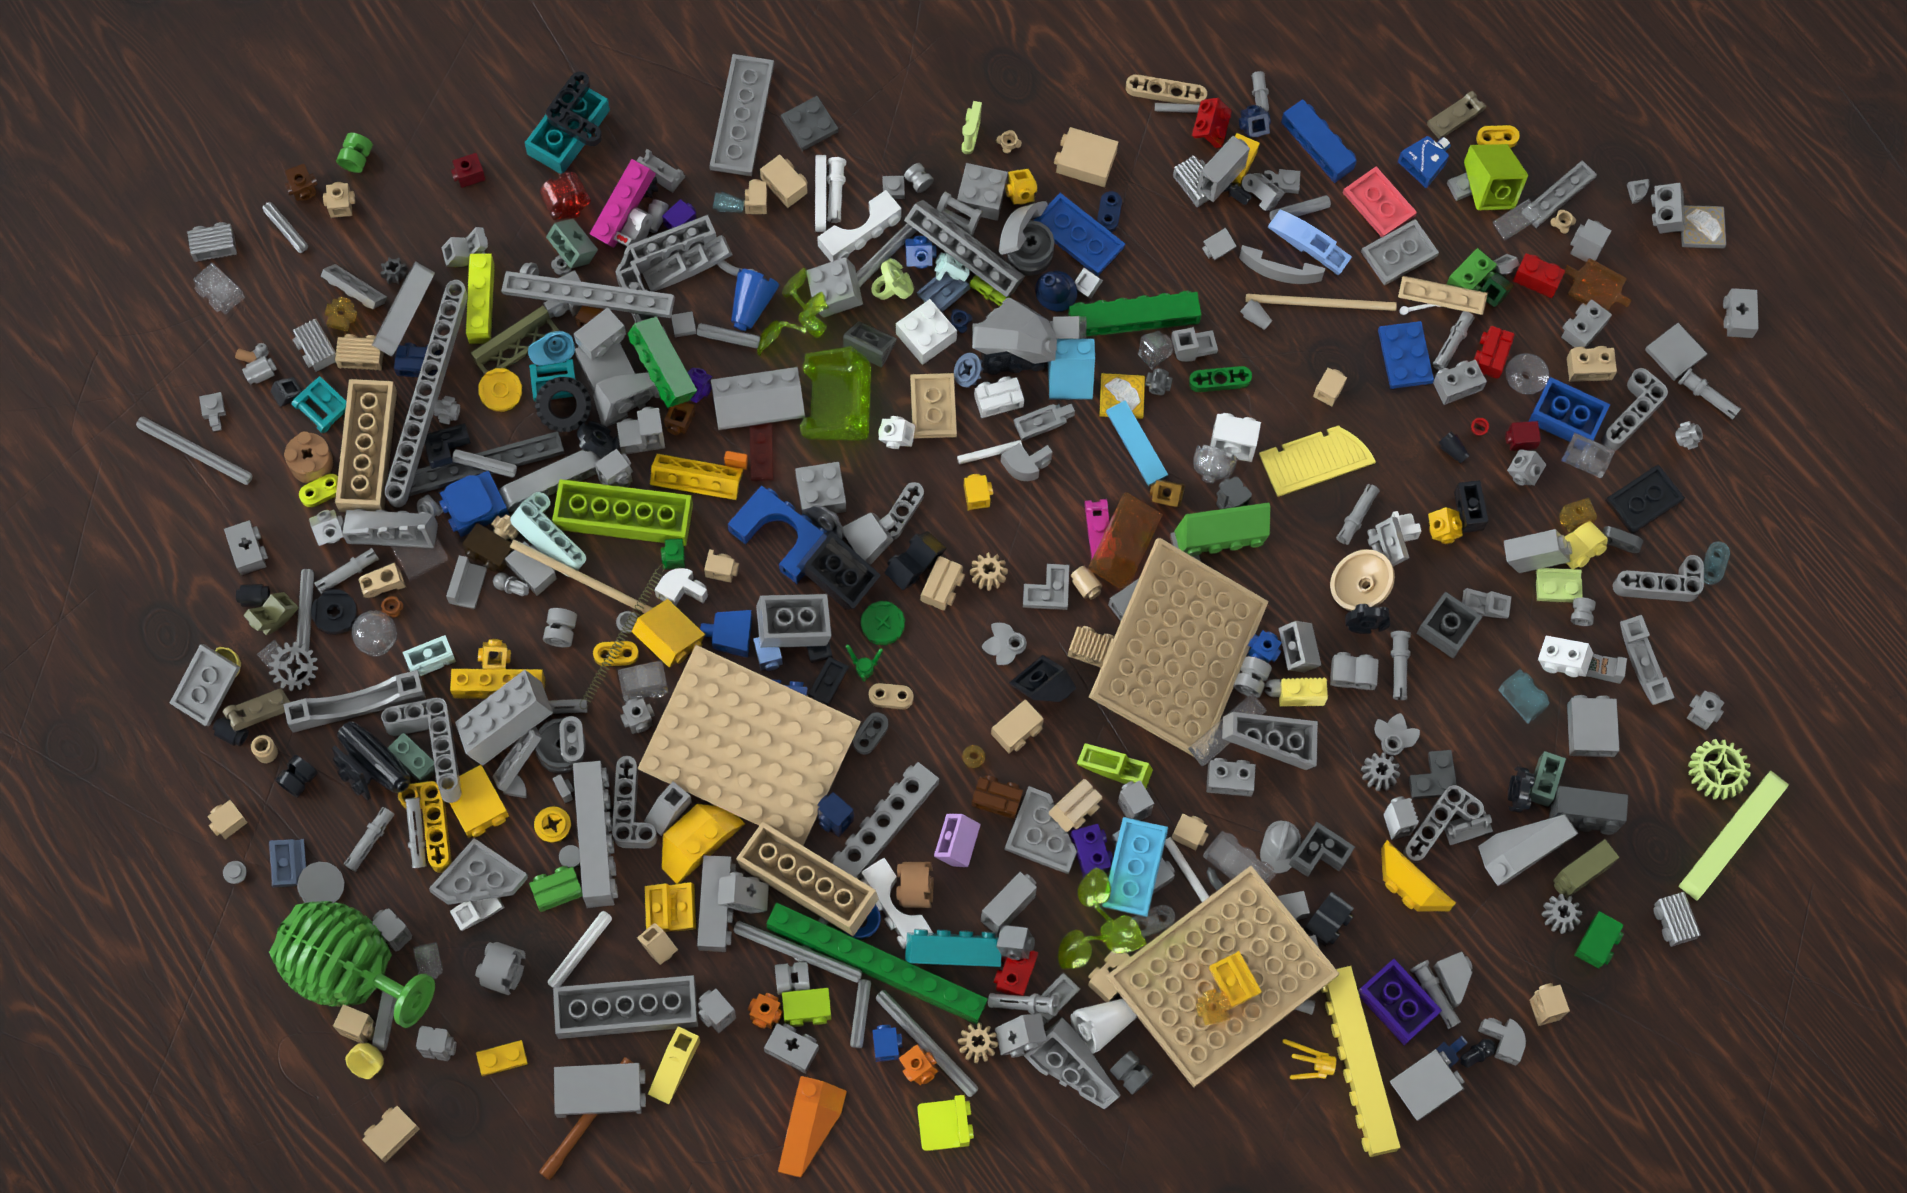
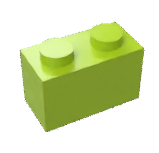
M828 988L782 992L784 1021L786 1024H790L792 1027H800L805 1022L821 1025L826 1024L827 1020H831Z

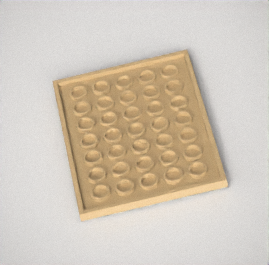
M1161 538L1156 539L1089 698L1199 760L1204 759L1244 658L1250 648L1248 644L1258 629L1269 601Z
M695 645L637 769L669 784L675 782L684 791L759 826L764 822L804 846L818 815L819 806L817 805L828 794L861 721Z
M1249 866L1110 972L1106 978L1193 1088H1195L1335 979L1339 972L1255 869ZM1239 951L1262 992L1231 1009L1210 972L1209 966Z

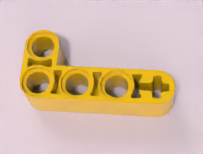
M434 781L409 784V787L404 792L398 793V799L402 806L407 809L406 802L404 801L407 794L413 793L415 797H420L428 861L434 871L443 873L452 862L445 801L442 799L438 785ZM431 790L438 791L437 796L434 798H428L427 794ZM433 812L440 813V817L438 819H429L430 815ZM435 834L443 835L439 842L432 841V837ZM437 851H440V854L443 857V859H441L440 864H437L436 862L438 861Z

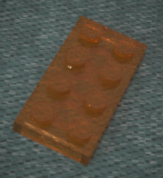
M1124 493L1088 569L1121 590L1131 584L1163 514L1131 494Z

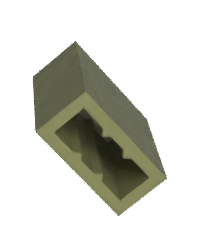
M1604 839L1565 867L1553 880L1555 883L1554 887L1559 894H1563L1568 898L1608 870L1619 859V856Z

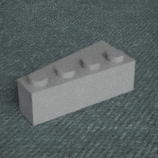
M1232 712L1223 716L1222 739L1304 770L1317 766L1318 721Z

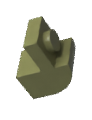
M285 592L271 594L262 607L248 609L243 616L249 621L252 628L257 631H263L265 635H269L288 622L299 607Z

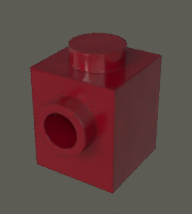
M477 153L452 160L454 169H451L454 181H459L461 188L486 180Z
M1538 421L1516 422L1510 425L1508 431H1506L1505 438L1506 443L1510 444L1511 451L1535 450L1538 448L1541 442Z

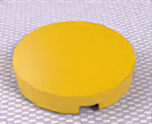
M495 368L488 371L479 382V397L482 403L488 409L496 412H505L513 409L519 403L522 396V384L519 377L505 368Z

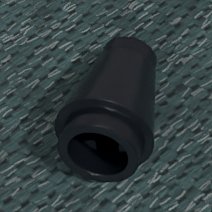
M1452 431L1438 442L1442 446L1440 449L1460 464L1470 456L1458 435H1454Z

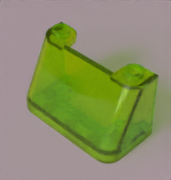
M852 346L805 354L803 371L812 380L811 417H805L800 424L801 435L807 439L859 441L867 439L869 434L871 367L868 359Z

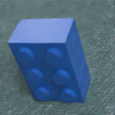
M1550 377L1528 422L1538 421L1539 428L1588 450L1610 404Z

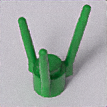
M846 645L853 664L856 665V673L865 682L873 674L874 666L878 664L883 649L880 648L872 660L866 657L858 659L851 646Z

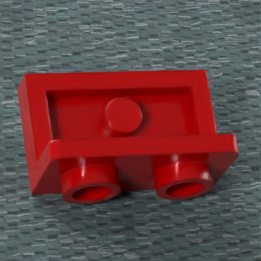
M1219 98L1202 100L1192 136L1194 138L1204 137L1215 148L1223 147L1232 110Z

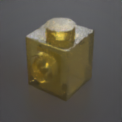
M1589 498L1564 505L1560 512V521L1563 526H1566L1568 532L1576 530L1588 521L1594 523L1597 518Z

